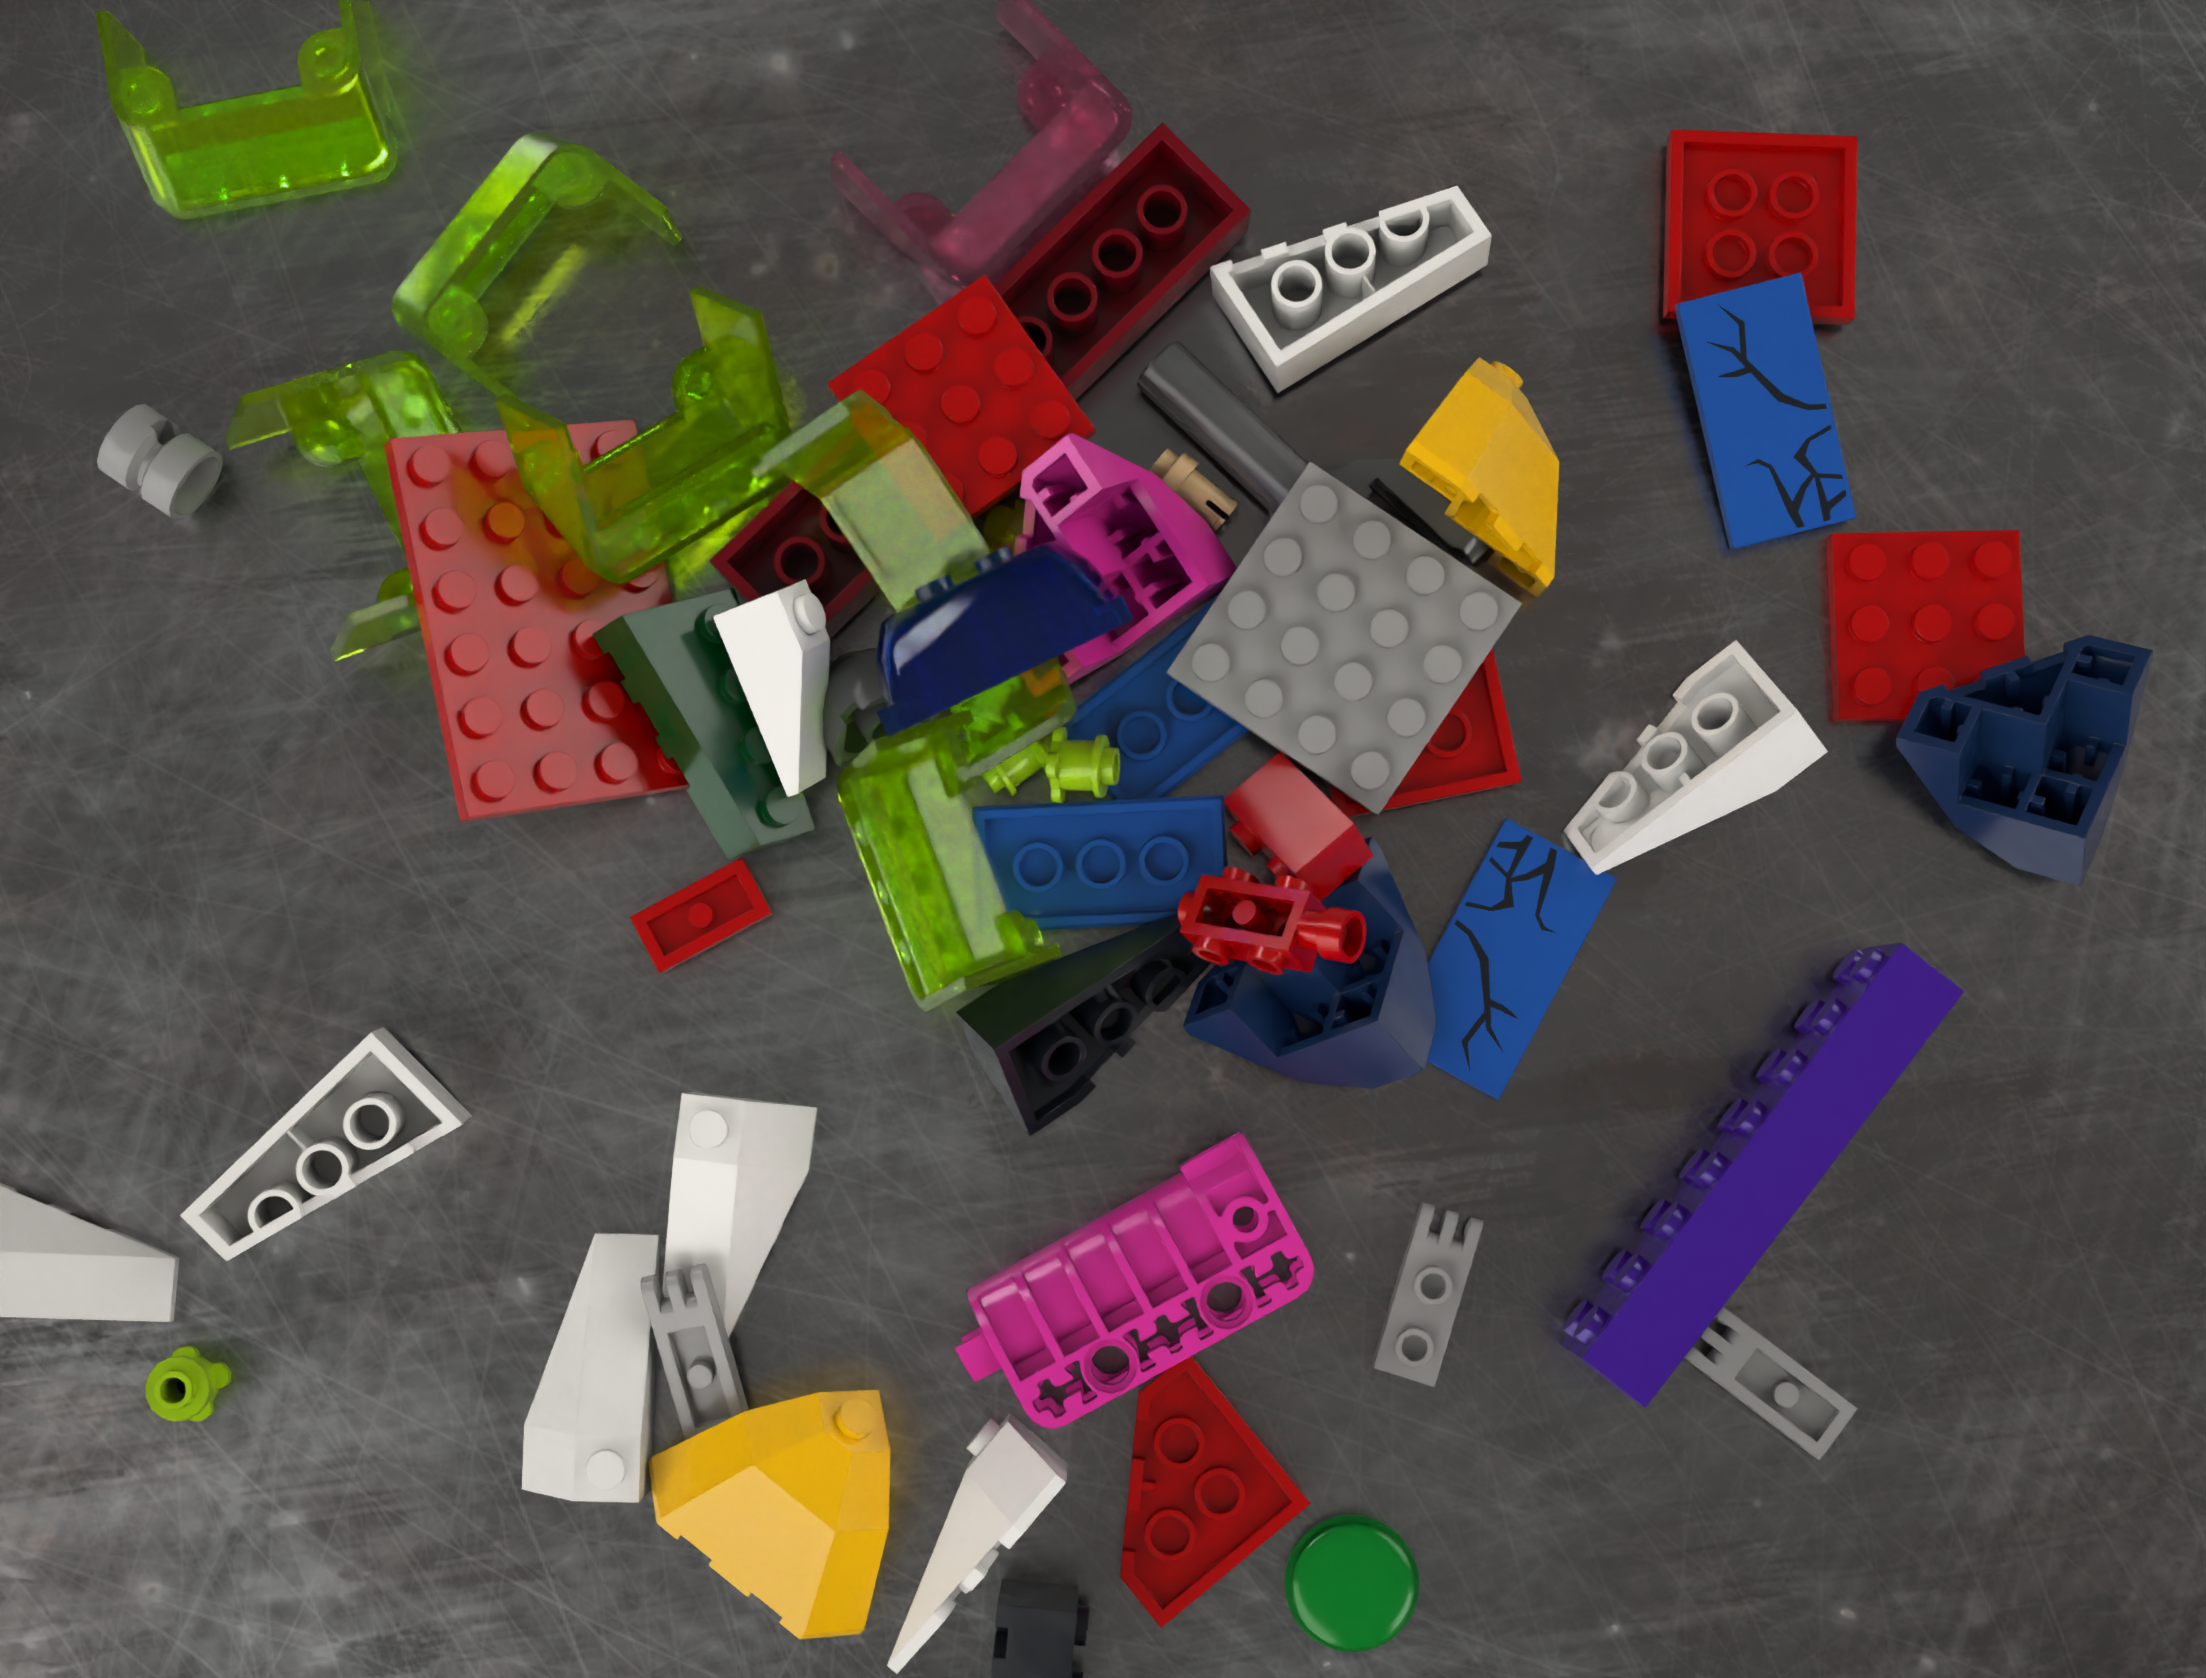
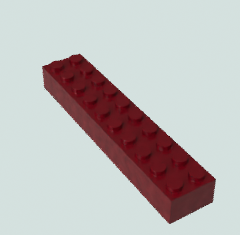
M1162 122L994 285V288L1071 396L1076 400L1210 270V266L1215 265L1248 233L1251 209ZM852 422L709 562L746 602L806 579L811 593L819 599L826 616L825 628L831 639L934 539V536Z

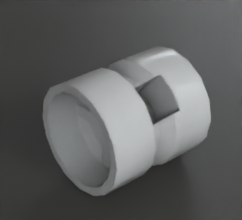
M140 404L126 411L114 423L99 449L97 464L100 471L127 489L135 491L141 487L142 499L174 520H180L192 514L211 493L220 476L223 459L220 453L190 433L180 434L178 425L148 405Z

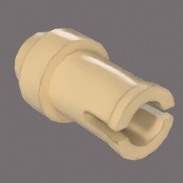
M1167 448L1149 471L1156 474L1207 521L1213 532L1216 533L1226 520L1207 506V501H1212L1229 516L1240 502L1236 498L1233 499L1196 469L1199 462L1187 452H1184L1179 457Z

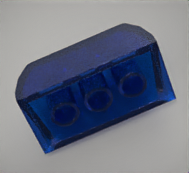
M1058 540L1042 543L1016 556L1013 555L1008 545L974 561L973 563L978 574L956 585L950 574H947L914 590L919 602L891 615L880 624L875 666L883 708L877 714L888 737L1134 620L1123 596L1117 593L1089 559Z

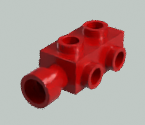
M1225 867L1220 877L1202 874L1196 891L1186 892L1181 898L1178 907V919L1181 924L1180 933L1194 945L1192 948L1194 954L1206 961L1220 965H1227L1230 958L1247 961L1256 969L1275 975L1283 974L1285 968L1311 973L1318 953L1326 960L1344 963L1355 962L1364 949L1367 927L1365 918L1359 911L1337 907L1327 909L1313 895V887L1303 880L1292 876L1280 875L1277 877L1274 886L1260 884L1259 879L1253 874L1235 867Z

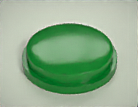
M1345 1513L1318 1521L1299 1537L1286 1562L1284 1589L1290 1611L1298 1625L1307 1635L1316 1642L1334 1650L1361 1652L1387 1643L1405 1627L1417 1603L1419 1575L1415 1559L1409 1547L1393 1528L1371 1516Z

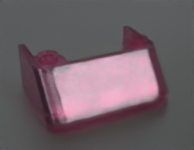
M998 0L994 17L1037 59L1021 77L1017 89V102L1023 115L1039 132L956 215L936 197L922 192L907 194L894 204L841 150L831 158V182L899 250L950 283L960 287L969 286L983 275H986L989 279L1121 146L1132 125V110L1126 97L1030 0Z

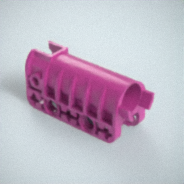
M1239 1131L1178 1165L1182 1171L1181 1173L968 1288L966 1293L980 1327L962 1336L961 1340L963 1343L956 1346L955 1350L974 1383L1002 1368L1029 1418L1043 1428L1055 1429L1084 1416L1295 1300L1306 1292L1314 1277V1265L1311 1256L1244 1134ZM1244 1206L1251 1207L1252 1217L1247 1224H1233V1215L1236 1210ZM1280 1251L1287 1259L1296 1258L1288 1264L1291 1275L1287 1278L1280 1280L1273 1272L1257 1279L1256 1281L1263 1287L1262 1290L1264 1291L1255 1296L1252 1286L1241 1272L1242 1269L1249 1266L1251 1271L1254 1270L1256 1278L1264 1275L1273 1268V1262L1270 1257ZM1230 1282L1239 1286L1241 1290L1240 1299L1232 1309L1216 1311L1208 1306L1207 1296L1215 1285ZM1194 1297L1200 1317L1206 1324L1197 1328L1193 1315L1186 1318L1177 1325L1179 1336L1176 1339L1169 1341L1161 1333L1146 1340L1145 1343L1150 1350L1146 1351L1148 1356L1140 1358L1136 1339L1130 1331L1137 1329L1139 1340L1142 1342L1157 1332L1155 1322L1158 1317L1166 1315L1171 1323H1175L1189 1316L1190 1312L1185 1308L1188 1306L1185 1301ZM1116 1346L1126 1353L1129 1360L1120 1371L1113 1373L1104 1372L1093 1362L1095 1352L1102 1347ZM1075 1361L1080 1362L1082 1376L1065 1387L1066 1397L1063 1401L1057 1402L1052 1394L1041 1397L1040 1386L1044 1383V1380L1049 1379L1055 1387L1062 1386L1074 1379V1375L1070 1370L1076 1367ZM1083 1379L1090 1388H1084Z

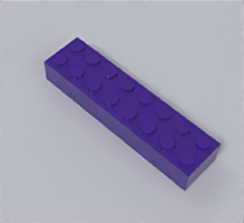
M1902 942L1866 947L1862 952L1856 948L1844 958L1833 974V979L1839 983L1824 1002L1817 998L1803 1011L1794 1026L1800 1032L1786 1051L1778 1048L1766 1059L1756 1075V1078L1762 1082L1747 1102L1740 1098L1726 1111L1718 1124V1128L1723 1131L1719 1139L1709 1152L1701 1148L1689 1159L1679 1175V1178L1685 1182L1670 1202L1663 1198L1654 1205L1640 1226L1646 1233L1631 1253L1623 1249L1612 1259L1603 1272L1602 1279L1607 1284L1592 1303L1587 1299L1583 1300L1565 1321L1563 1330L1568 1335L1560 1345L1619 1392L1642 1407L1646 1408L1964 993V990Z

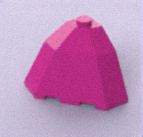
M1074 433L1067 434L1022 471L1020 498L1025 499L1022 534L1015 537L1011 585L1017 586L1014 617L1013 621L1007 622L1004 648L1037 699L1042 700L1131 650L1196 608L1224 587L1237 567L1207 521L1156 474Z

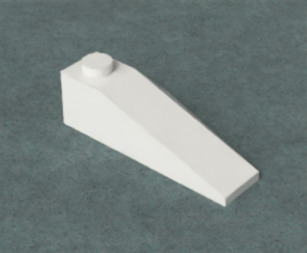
M1737 640L1733 641L1682 682L1673 694L1677 703L1656 728L1649 724L1637 738L1641 748L1622 771L1608 774L1563 830L1596 875L1777 791L1828 752L1799 711Z
M696 1092L682 1093L673 1155L662 1291L664 1298L669 1297L665 1274L668 1271L677 1269L682 1270L688 1291H694L690 1278V1267L705 1263L711 1276L729 1338L753 1290L761 1268L777 1240L798 1191L801 1190L810 1171L818 1107Z
M0 1183V1317L150 1322L174 1321L180 1257L113 1229H104L70 1215V1211L53 1204L46 1205L17 1193V1189Z
M595 1233L524 1424L522 1490L570 1501L639 1503L651 1491L648 1461L653 1456L657 1343L641 1291V1278L650 1275H657L659 1278L660 1234Z
M1011 1413L1000 1426L993 1419H989L966 1447L974 1456L968 1462L887 1664L896 1674L899 1673L947 1619L957 1604L953 1600L961 1591L965 1594L972 1591L985 1577L988 1569L999 1555L996 1549L1001 1543L1010 1549L1066 1484L1068 1463Z

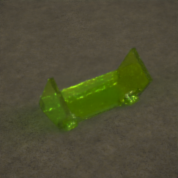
M338 0L342 27L322 30L306 39L298 54L301 85L182 108L179 106L178 94L171 80L160 70L146 66L143 46L108 9L95 12L111 105L152 199L171 216L180 219H192L372 184L386 178L396 165L398 148L373 12L369 0Z
M546 132L526 134L514 143L398 287L392 300L394 319L408 336L528 428L532 427L537 420L532 412L513 392L470 359L484 343L488 333V319L477 300L553 205L557 204L562 208L570 210H580L594 204L605 193L674 247L682 239L680 231L664 204L590 148Z
M700 285L689 290L704 346L683 358L674 371L671 390L677 412L584 466L578 450L572 443L565 422L506 393L495 399L525 490L587 568L594 574L615 584L629 582L776 492L792 476L797 459L796 448L762 311Z
M392 350L241 395L226 433L225 441L231 450L289 432L301 455L317 466L333 468L357 461L407 560L384 445L390 438L463 433L430 366L421 357L412 352ZM409 567L395 571L384 579L377 592L376 605L348 615L330 649L335 661L421 631Z
M970 709L873 740L837 776L836 782L841 808L908 988L916 1004L924 1012L1035 970L1062 956L1058 943L1044 948L1039 927L1031 917L1024 918L1016 909L1006 910L963 794L970 787V776L976 774V762L972 749L965 739L959 740L958 735L974 722Z

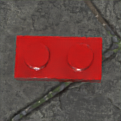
M741 857L634 914L630 919L657 971L663 974L770 917L774 913L746 860Z

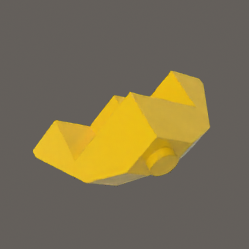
M1479 357L1464 373L1413 439L1399 465L1452 501L1444 515L1495 550L1487 563L1537 598L1551 583L1555 573L1559 460L1528 399L1519 389L1523 384L1522 378L1514 370L1501 362L1493 361L1490 365Z
M879 1390L817 1392L747 1410L652 1456L648 1461L656 1523L677 1540L682 1535L712 1560L709 1566L745 1596L748 1597L753 1593L782 1617L779 1623L798 1639L858 1635L865 1629L889 1529L891 1450Z

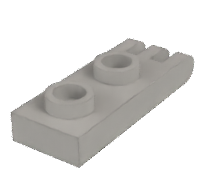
M1421 1202L1371 1366L1384 1372L1435 1387L1482 1232L1483 1221L1470 1217L1465 1225L1461 1241L1453 1238L1459 1213L1446 1209L1438 1233L1429 1231V1227L1434 1218L1435 1206Z
M705 1263L690 1267V1278L694 1290L692 1292L688 1291L681 1269L666 1272L665 1282L669 1297L664 1298L657 1275L641 1278L643 1299L685 1440L749 1410L711 1276Z
M1723 1306L1714 1318L1718 1323L1728 1327L1722 1336L1709 1327L1700 1336L1701 1340L1712 1347L1711 1351L1705 1357L1700 1350L1693 1346L1684 1358L1810 1455L1821 1460L1858 1408Z

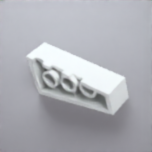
M1454 186L1381 210L1378 217L1347 226L1346 222L1323 229L1322 235L1287 246L1286 242L1262 249L1261 255L1233 264L1232 260L1210 266L1212 296L1277 393L1485 267L1488 264L1492 235L1459 187Z
M381 1027L363 1039L180 1216L227 1262L441 1136L460 1127L472 1115L384 1027Z

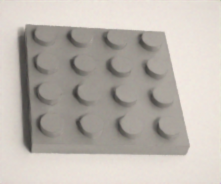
M1309 462L1166 673L1375 816H1378L1522 603L1312 462Z

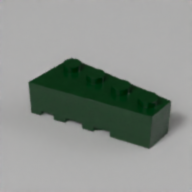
M735 588L621 615L592 634L603 654L610 652L624 675L625 679L621 683L634 704L640 702L659 733L655 740L667 759L673 757L689 783L686 791L728 860L784 843L816 830L803 791L787 797L713 616L740 605Z

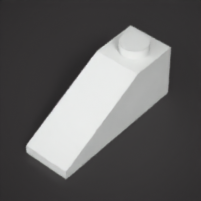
M805 579L713 616L787 797L798 794L826 778L827 746L823 737V708L829 683L830 638L825 628L826 616L819 599L811 593Z

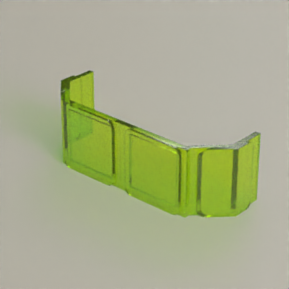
M859 389L758 458L761 464L751 470L756 479L776 467L822 501L957 699L973 758L959 773L964 782L974 776H981L1058 729L1073 717L1077 711L1067 676L1061 669L1056 651L1058 648L1050 638L1047 628L1004 564L992 552L974 525L971 515L924 445L914 436L909 427L905 428L894 420L885 407L862 389Z

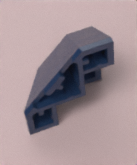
M2086 635L2064 643L2063 652L2034 662H2031L2028 656H2024L1980 671V680L1948 691L1945 685L1942 684L1918 693L1896 737V746L1957 829L2017 869L2081 886L2102 839L2124 772L2152 661L2153 650Z
M1372 836L1364 840L1371 850L1373 857L1321 901L1327 909L1337 907L1362 913L1366 921L1367 935L1360 957L1353 963H1344L1323 959L1318 953L1311 973L1285 968L1283 974L1280 975L1266 973L1251 966L1247 961L1236 960L1223 967L1216 964L1198 982L1182 1027L1190 1036L1304 1083L1374 1089L1400 1079H1409L1424 1071L1437 1025L1427 955L1380 845Z

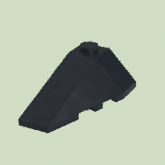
M1178 913L1008 977L956 1011L974 1056L1023 1130L1029 1136L1082 1102L1096 1087L1090 1080L1093 1075L1115 1052L1123 1058L1136 1044L1130 1036L1154 1011H1167L1212 963L1193 953L1192 948L1194 945L1180 933L1181 924L1178 919Z

